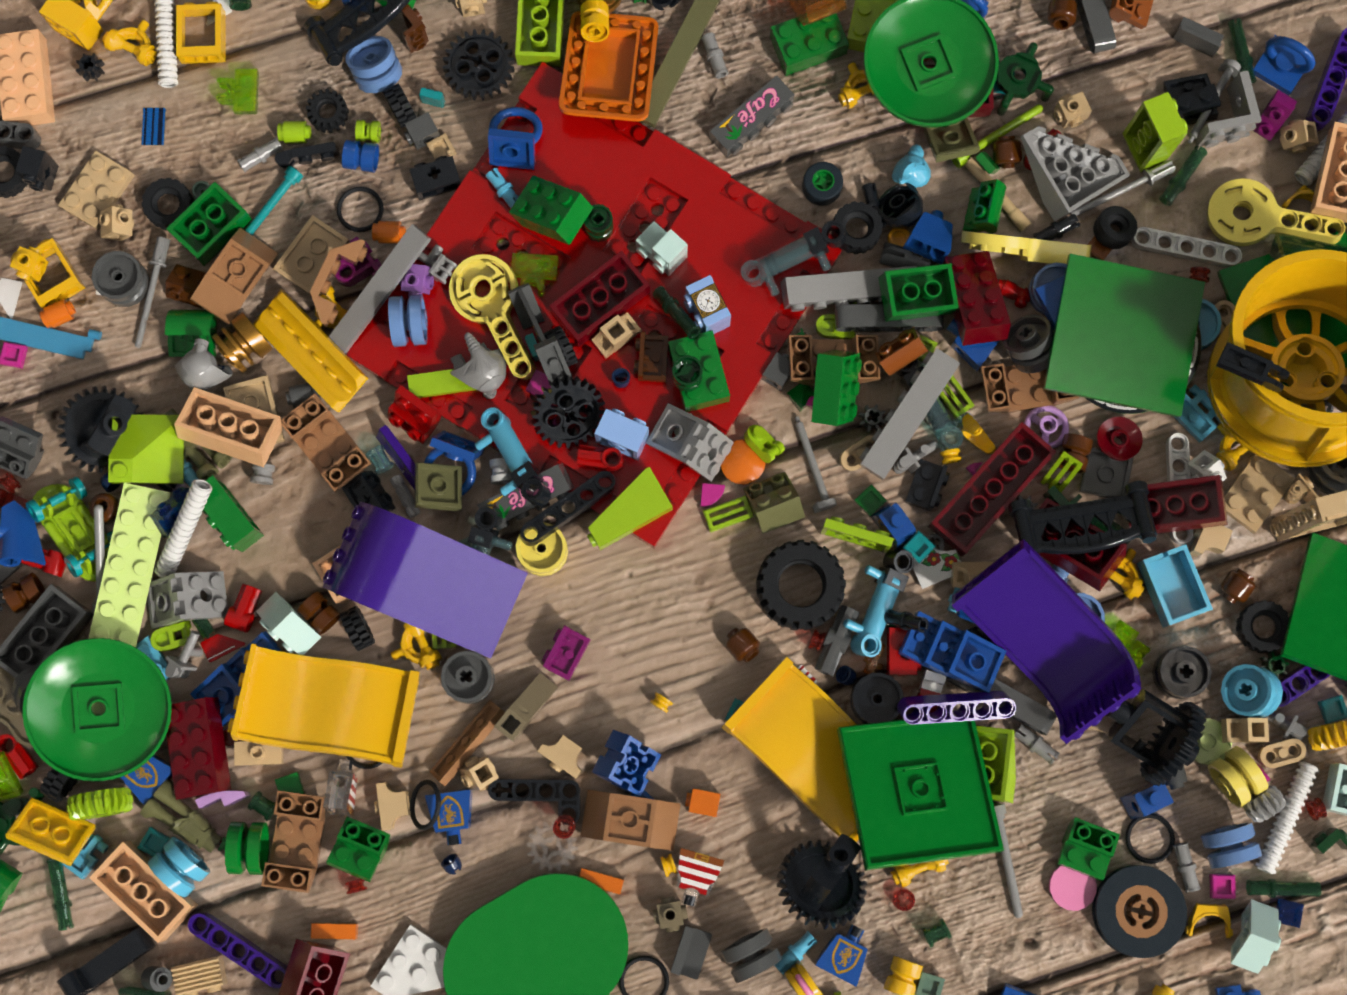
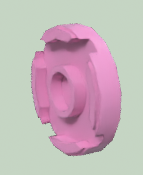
M1059 866L1052 872L1049 879V892L1058 906L1066 910L1078 911L1086 908L1093 902L1097 893V883L1092 877Z

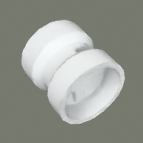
M503 458L489 461L490 468L492 469L491 484L503 485L513 480L510 475L511 471Z

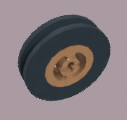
M1132 865L1116 869L1101 881L1092 902V916L1099 935L1112 949L1132 957L1151 958L1167 952L1181 938L1187 921V906L1179 886L1166 873L1149 866ZM1133 895H1136V900L1131 901L1127 905L1129 907L1153 912L1147 899L1149 898L1152 901L1154 917L1147 927L1143 928L1142 924L1149 921L1152 916L1126 911L1131 924L1125 918L1124 906L1126 901Z

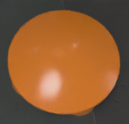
M744 439L733 441L731 451L725 457L720 467L725 477L736 484L748 485L762 475L766 463L747 445Z

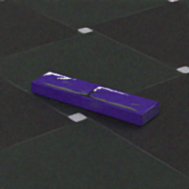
M385 425L378 430L376 438L415 490V463L388 426Z

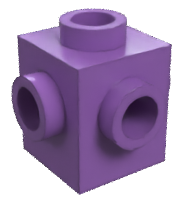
M413 264L399 282L401 291L408 292V297L419 294L430 295V290L434 286V277L428 272L431 267Z

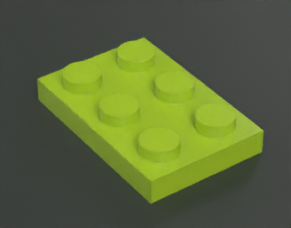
M833 516L831 519L826 518L820 533L884 553L889 551L894 538L889 537L888 532L876 530V532L866 530L867 527L862 524L854 523L851 526L845 524V520Z

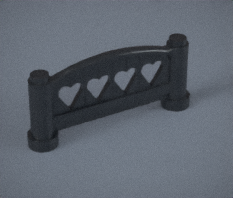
M352 0L326 22L321 16L310 17L304 24V30L311 39H314L327 63L337 66L342 62V53L354 48L379 32L403 10L410 0H384L387 1L386 6L380 8L377 13H374L375 0ZM359 13L370 15L367 21H364L360 27H357ZM342 27L353 29L350 35H346L344 40L339 41Z
M1134 481L1124 487L1125 496L1033 510L1031 501L1028 499H1019L1008 505L1009 514L1014 518L1019 542L1024 539L1038 554H1084L1113 548L1135 538L1142 539L1143 543H1151L1157 539V531L1147 497L1149 489L1145 481ZM1119 513L1131 524V528L1112 529L1111 526L1116 514ZM1093 517L1102 522L1108 528V531L1105 533L1098 531L1096 534L1089 533L1088 528ZM1070 520L1084 531L1085 534L1083 536L1075 535L1072 538L1065 536ZM1047 524L1061 535L1059 540L1051 539L1047 542L1042 540L1041 537Z

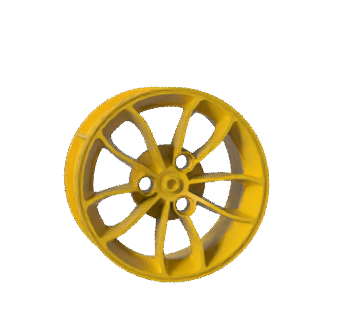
M1324 249L1306 250L1283 256L1266 265L1254 275L1243 289L1234 307L1230 323L1225 327L1212 350L1207 370V387L1215 414L1223 427L1238 443L1266 460L1292 467H1318L1347 458V395L1340 388L1341 384H1347V368H1345L1342 357L1347 352V342L1334 346L1330 341L1319 336L1322 313L1335 318L1347 326V252ZM1289 309H1305L1309 312L1311 321L1310 334L1293 335L1286 324L1285 317ZM1272 314L1273 330L1280 344L1277 347H1272L1243 336V333L1262 317ZM1229 342L1285 368L1290 373L1287 380H1281L1270 373L1267 376L1276 381L1285 382L1288 386L1284 385L1282 392L1278 393L1265 388L1264 385L1261 386L1217 367L1216 364L1226 343ZM1327 400L1340 410L1341 413L1326 412L1324 401ZM1301 404H1308L1310 409L1302 407Z

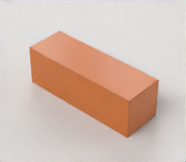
M581 868L579 876L599 885L605 891L621 894L624 879Z
M311 923V939H358V923Z

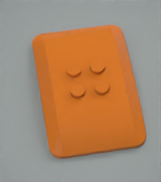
M580 11L572 14L559 97L560 111L566 115L636 122L645 120L649 115L658 22L651 17L609 13V36L600 42H590L581 35Z

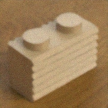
M222 955L171 967L175 995H198V991L207 989V993H213L222 990L221 985L228 983Z

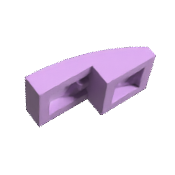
M228 790L208 794L195 801L198 808L204 809L221 800L224 806H231L251 795L247 791Z

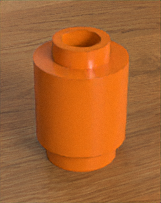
M378 221V223H373L372 225L373 241H378V243L397 244L406 233V227L402 226L401 221Z
M61 299L44 307L43 311L39 312V315L46 328H56L73 320V314L76 313V310L71 301L66 302L65 299Z

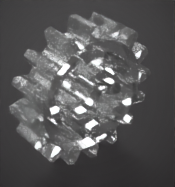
M556 821L552 822V826H549L547 822H543V829L536 826L537 834L529 835L533 842L527 843L528 847H532V851L527 854L528 856L534 855L535 859L532 861V864L539 862V870H543L547 866L549 873H552L553 867H556L558 872L562 871V864L569 867L568 859L576 858L572 851L578 850V847L573 846L572 842H575L577 837L571 838L570 834L573 830L565 831V824L563 823L560 827H557ZM547 831H555L552 837L545 838L541 836ZM563 835L567 839L568 849L562 845L561 839ZM558 836L556 840L558 851H552L547 857L549 853V847L546 846L547 842H553ZM537 844L542 846L544 853L542 858L537 852ZM559 855L564 857L559 862L550 863L553 856Z

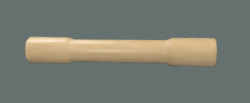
M975 156L967 161L965 167L980 182L993 180L976 160ZM1005 194L1002 208L1016 227L1023 232L1032 223Z

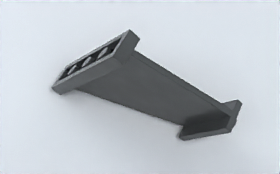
M529 282L508 291L523 329L533 327L539 343L533 346L548 382L551 381L554 385L557 384V377L564 382L567 375L573 381L556 337L553 336L546 339L539 326V323L543 322L544 318ZM564 395L560 400L567 399L569 395ZM584 405L579 410L585 409Z

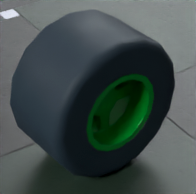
M817 162L806 170L802 182V191L806 199L812 204L818 206L829 205L840 196L843 187V176L834 164Z

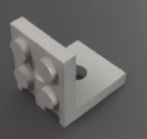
M1248 70L1239 72L1227 88L1235 118L1207 123L1195 139L1197 147L1205 145L1206 148L1218 145L1219 142H1237L1240 138L1248 137L1250 135L1249 131L1255 130L1256 123L1262 121Z
M669 403L646 441V444L686 464L711 482L715 475L718 474L720 466L725 457L730 453L734 443L710 423ZM679 428V434L672 438L673 431Z
M223 571L173 573L150 583L147 599L151 629H159L183 620L225 618L228 612ZM201 590L206 592L207 601L201 599Z

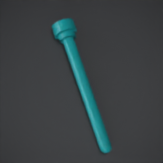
M289 165L285 170L283 182L245 229L249 234L253 235L290 186H294L296 183L299 184L304 177L292 166Z

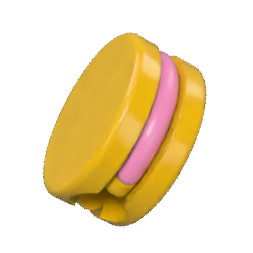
M801 962L797 963L796 967H793L791 971L788 970L784 973L798 995H824Z

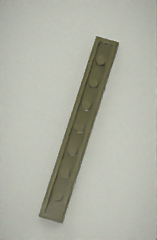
M694 0L653 79L649 115L640 122L655 128L720 0Z

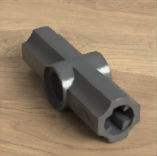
M841 605L833 626L829 628L822 645L824 647L816 662L815 670L833 677L841 656L845 654L852 637V630L845 628L843 623L846 619L857 622L860 612Z

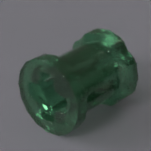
M258 791L251 799L247 809L250 811L255 810L264 816V820L269 821L274 815L276 801H270L262 796L263 793L261 791Z
M943 918L928 928H921L930 948L936 942L945 938H952Z

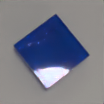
M1278 899L1276 909H1279L1281 924L1300 928L1304 904Z

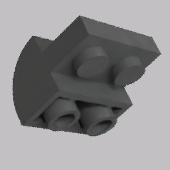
M1 416L0 468L24 479L30 477L39 465L44 453V449L41 448L43 434Z

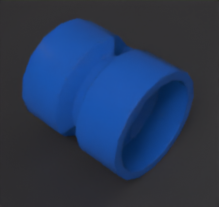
M347 139L342 151V167L356 170L360 167L361 171L375 173L379 161V145L368 142L361 145L360 141Z

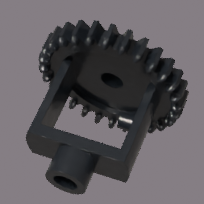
M94 386L92 387L91 394L86 388L82 390L83 397L79 393L74 394L76 402L72 399L66 401L70 408H61L66 416H58L57 419L64 422V424L57 425L56 429L63 431V433L57 435V438L65 439L59 446L68 447L64 455H74L70 462L74 463L80 460V469L88 464V472H92L96 466L97 473L101 474L104 467L108 473L109 454L120 435L126 430L127 422L131 415H144V413L135 412L139 404L134 405L132 397L124 398V391L116 395V388H112L108 393L107 387L103 386L99 393L98 388ZM113 419L118 423L116 431L112 430Z
M1143 689L1132 703L1124 701L1118 710L1113 713L1109 712L1106 715L1115 721L1109 729L1108 738L1112 743L1143 761L1140 763V771L1145 780L1155 786L1164 785L1166 781L1169 782L1172 776L1176 777L1178 769L1180 771L1183 769V764L1188 766L1197 757L1200 749L1197 740L1203 736L1201 732L1205 729L1203 725L1206 722L1205 710L1192 702H1184L1183 704L1180 703L1179 707H1172ZM1147 708L1164 717L1165 726L1157 725L1160 733H1152L1155 737L1153 742H1147L1143 738L1135 741L1126 735L1127 731ZM1148 744L1152 746L1150 749L1146 747Z
M841 834L832 847H830V841H827L824 847H822L821 840H817L815 847L812 841H808L805 846L801 843L797 849L793 848L785 856L784 862L779 867L781 871L777 874V878L781 879L778 881L777 887L783 888L778 895L786 897L782 902L783 905L791 904L789 913L798 912L796 920L805 917L804 925H807L812 920L814 928H817L819 923H821L823 929L826 930L830 923L833 929H836L839 923L844 926L847 923V919L852 921L855 914L859 913L865 902L864 897L867 891L864 888L867 882L860 881L865 876L864 872H857L861 864L852 865V862L861 850L860 845L849 836Z

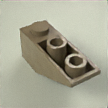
M539 673L494 727L511 741L515 742L558 689V686Z

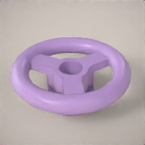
M1054 406L1034 408L1027 414L1024 420V424L1029 428L1031 421L1038 425L1042 432L1041 438L1053 449L1060 446L1064 434L1069 433L1067 417L1060 409ZM1041 412H1051L1058 417V419L1051 415L1044 416L1041 419L1037 416V414ZM1044 423L1050 425V430L1044 428ZM1062 425V432L1059 438L1048 443L1049 435L1054 433L1058 426Z

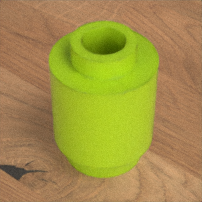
M284 121L283 123H278V140L284 141V143H307V140L311 139V126L307 125L306 121Z

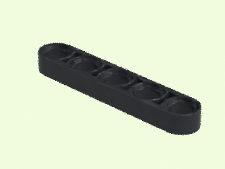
M608 471L599 472L528 521L520 530L521 541L528 546L537 545L610 494L615 488L614 475ZM601 478H608L611 481V485L604 488L598 482ZM588 490L592 492L593 498L583 500L580 497V493ZM570 503L575 507V510L572 513H565L561 509L562 506ZM547 516H552L556 519V523L553 526H546L543 523V519ZM528 529H533L538 535L534 539H527L524 533Z

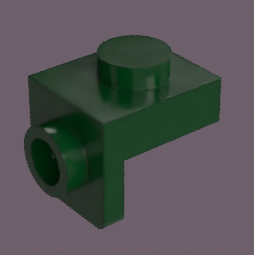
M1052 486L1043 494L1045 500L1049 498L1060 506L1078 503L1082 498L1078 494L1069 502L1055 486Z
M1329 828L1326 832L1321 831L1316 834L1312 839L1314 842L1309 846L1315 854H1324L1335 843L1342 849L1347 850V833L1342 829Z

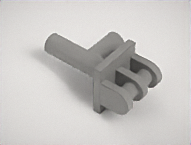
M436 244L429 255L422 252L417 260L431 267L428 271L430 275L434 277L435 281L445 285L447 277L452 276V270L456 269L458 265L446 258L441 253L443 248Z
M933 440L928 444H924L914 453H911L908 447L905 448L899 456L901 459L893 466L894 472L901 474L909 470L911 474L920 467L918 460L939 447L937 442Z
M191 631L180 656H166L165 659L169 661L165 669L167 677L187 678L191 670H197L198 667L190 663L188 659L190 656L201 657L203 654L202 648L195 647L200 636L198 632Z
M1272 713L1269 716L1263 717L1268 718V721L1286 730L1282 737L1283 740L1288 736L1301 740L1307 734L1306 727L1296 722L1299 718L1297 715H1295L1291 722L1285 720V716L1282 713L1277 715Z

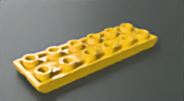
M283 289L278 292L268 307L253 322L255 328L330 407L337 412H340L368 380V377Z

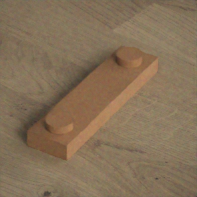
M489 700L430 770V773L441 784L446 786L455 777L456 773L464 765V762L469 759L494 729V726L505 712Z

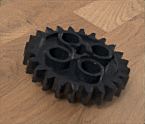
M473 29V35L471 36L465 31V38L462 39L457 35L458 43L450 42L452 50H445L446 55L449 56L443 57V62L447 64L443 66V71L446 72V81L450 80L449 85L451 88L456 87L455 91L457 94L463 91L464 98L472 94L473 101H475L477 95H480L482 101H484L485 95L488 94L492 99L494 91L501 94L500 87H508L505 80L512 81L510 73L515 72L514 66H512L515 64L514 58L511 57L513 55L512 49H508L507 42L502 43L501 36L494 39L493 31L488 36L485 33V29L481 31V34H477L476 29ZM472 48L478 49L475 54H469L468 51ZM493 56L499 58L496 62L488 61ZM462 68L470 69L467 73L464 74L459 72ZM482 76L490 77L485 82L479 80Z
M567 375L564 382L557 377V384L554 385L549 381L550 388L541 387L543 394H535L538 402L531 403L533 409H535L530 411L533 418L531 422L533 426H536L534 429L537 434H540L543 441L547 439L549 445L556 441L558 448L565 443L566 447L570 448L571 442H574L578 447L579 440L581 439L587 443V435L595 437L593 429H597L599 425L597 422H600L602 418L600 414L605 412L603 407L605 402L603 398H600L602 395L599 390H596L593 383L589 385L587 379L581 382L578 376L571 381L569 375ZM564 395H569L567 399L560 400ZM588 405L585 409L579 410L581 406ZM551 415H557L554 419H548ZM576 424L573 428L568 429L569 425Z

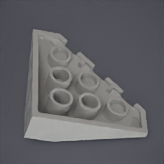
M1037 126L1020 136L1042 202L1054 221L1130 176L1119 156L1110 154L1107 157L1099 154V148L1088 144H1083L1082 147L1072 143V138L1059 133L1055 137L1045 133L1046 128Z

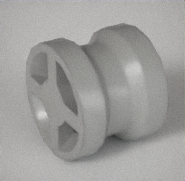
M252 464L254 471L250 477V482L273 485L272 473L275 471V466L265 464L263 468Z

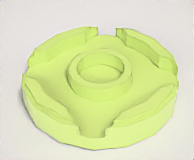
M1205 718L1206 722L1203 724L1205 729L1201 732L1203 736L1197 740L1200 749L1195 761L1205 765L1210 764L1217 758L1225 759V753L1232 747V743H1222L1221 722L1211 718Z

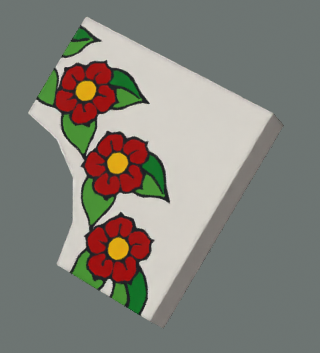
M934 548L920 563L914 559L913 569L922 589L951 577L952 562H961L956 549L944 551Z

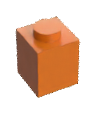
M692 789V793L687 792L685 806L689 807L688 812L717 817L721 794Z

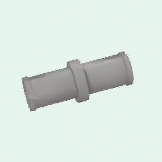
M711 32L703 35L701 40L707 52L706 58L711 63L715 78L720 79L727 76L729 72L723 60L724 53L722 49H719L715 34Z
M275 137L261 147H254V151L237 159L242 170L246 172L261 162H267V158L282 151L283 148Z
M1023 724L1020 725L1018 730L1024 733L1025 736L1016 730L1015 737L1028 746L1030 752L1037 753L1050 765L1055 759L1047 753H1050L1055 758L1059 756L1060 753L1045 743L1043 737L1036 736Z
M1188 842L1173 845L1179 864L1177 870L1181 872L1185 892H1195L1201 889L1195 872L1197 866L1192 861Z

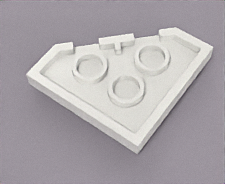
M411 924L370 987L382 995H412L444 988L443 965L447 947Z

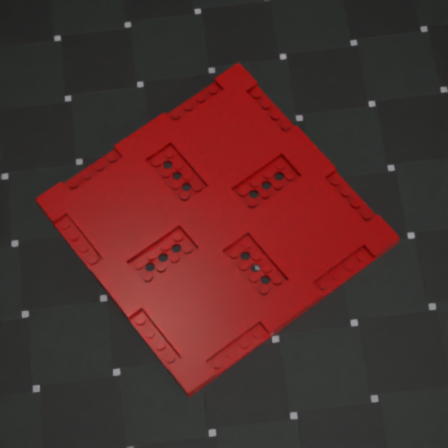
M542 62L518 97L519 102L515 106L534 112L542 122L543 132L541 138L535 144L534 170L489 165V149L487 148L474 169L467 173L427 233L431 241L422 252L429 255L437 244L443 248L441 253L457 265L465 259L479 254L492 255L507 263L515 273L518 287L529 282L544 318V321L539 323L542 332L545 333L560 326L568 337L578 361L568 367L573 380L578 376L581 382L587 379L589 385L593 383L596 390H599L602 395L600 398H603L605 402L603 405L604 409L612 411V408L624 412V417L631 420L638 418L646 422V426L649 427V436L668 403L685 411L680 391L673 383V364L670 353L668 352L666 383L638 381V374H634V361L639 360V352H635L636 338H640L641 333L605 359L591 341L596 335L578 347L552 315L549 305L622 250L650 284V293L622 315L628 312L646 335L658 332L662 336H668V341L699 334L694 325L693 313L689 314L683 303L685 301L684 295L686 286L711 275L731 314L730 327L714 334L730 393V401L688 413L710 423L726 436L760 383L762 375L777 352L779 353L788 336L805 312V310L792 312L791 308L784 309L780 282L785 277L828 274L843 252V249L827 246L829 252L816 259L812 251H809L778 266L780 271L775 270L773 271L774 274H771L770 270H767L765 267L766 262L764 258L769 259L771 258L770 255L776 258L807 243L803 234L818 226L808 220L804 222L734 180L728 172L656 129L652 131L636 121L573 116L562 113L559 109V97L563 74ZM512 116L506 119L500 129L533 133L534 126L531 121L524 117ZM497 168L504 179L513 185L512 189L518 197L533 175L577 191L591 205L600 204L609 208L613 217V234L605 241H593L586 235L583 223L571 244L568 245L527 229L509 213L511 208L502 197H498L496 194L497 190L485 176L489 171L494 172L493 169ZM654 206H661L664 212L656 216L652 214L651 209ZM655 221L666 232L670 229L673 230L688 244L687 258L670 276L665 272L663 274L658 272L653 266L654 262L648 257L644 259L638 252H630L627 246L631 242H636L635 240L642 234L639 230L641 225H650ZM828 234L829 238L834 239L831 234ZM500 240H507L509 247L505 250H500L497 248V244ZM518 252H527L528 258L525 261H518L516 259ZM417 259L413 263L419 265H426ZM538 263H545L547 270L543 273H538L535 271V266ZM448 276L445 285L434 280V286L430 290V295L422 294L428 319L426 345L414 346L410 339V334L406 346L394 347L392 345L388 318L389 297L402 296L406 302V307L409 298L408 292L401 291V286L398 284L346 355L351 361L396 389L402 385L409 390L407 375L454 369L450 358L458 354L462 355L466 363L470 361V351L464 339L466 332L471 333L480 344L484 342L486 347L492 351L499 347L487 324L470 321L460 315L454 308L449 294L451 277ZM487 280L477 283L475 287L477 296L484 297L490 292V284ZM513 307L510 313L511 319L535 364L536 370L545 374L540 360L534 361L525 341V336L533 333L536 342L539 343L533 327L523 329ZM502 323L499 325L498 331L499 334L505 333L507 324ZM512 343L509 346L508 351L510 354H514L517 351V344ZM507 362L506 378L497 389L496 396L493 399L485 398L483 392L478 390L420 398L435 409L441 417L478 440L489 434L488 430L481 423L483 412L493 407L499 409L510 419L514 432L540 473L563 463L574 486V489L570 490L569 493L599 472H611L615 477L614 490L589 508L599 515L646 468L650 467L673 506V510L634 531L631 535L654 549L701 476L686 464L648 444H645L638 461L622 454L624 465L618 471L612 472L608 469L577 465V454L580 445L608 447L596 443L595 437L590 435L586 436L587 443L582 439L579 440L578 447L574 442H571L570 448H567L565 443L558 448L556 441L552 445H549L547 439L543 441L540 434H537L534 429L536 426H533L531 422L533 418L530 411L535 410L531 403L538 402L533 401L531 393L526 391L531 379L523 380L514 376ZM522 363L519 366V373L521 375L525 374L528 370L527 363ZM618 368H624L630 373V383L625 388H617L612 382V373ZM551 415L548 419H554L557 415ZM496 419L493 425H495L499 419ZM576 424L569 425L568 429L573 428ZM674 431L672 433V438L676 437ZM494 441L488 445L500 453ZM615 454L610 455L607 463L610 465L616 464L619 456ZM601 478L598 482L604 488L611 485V481L608 478ZM585 490L580 493V497L583 500H590L593 498V494Z

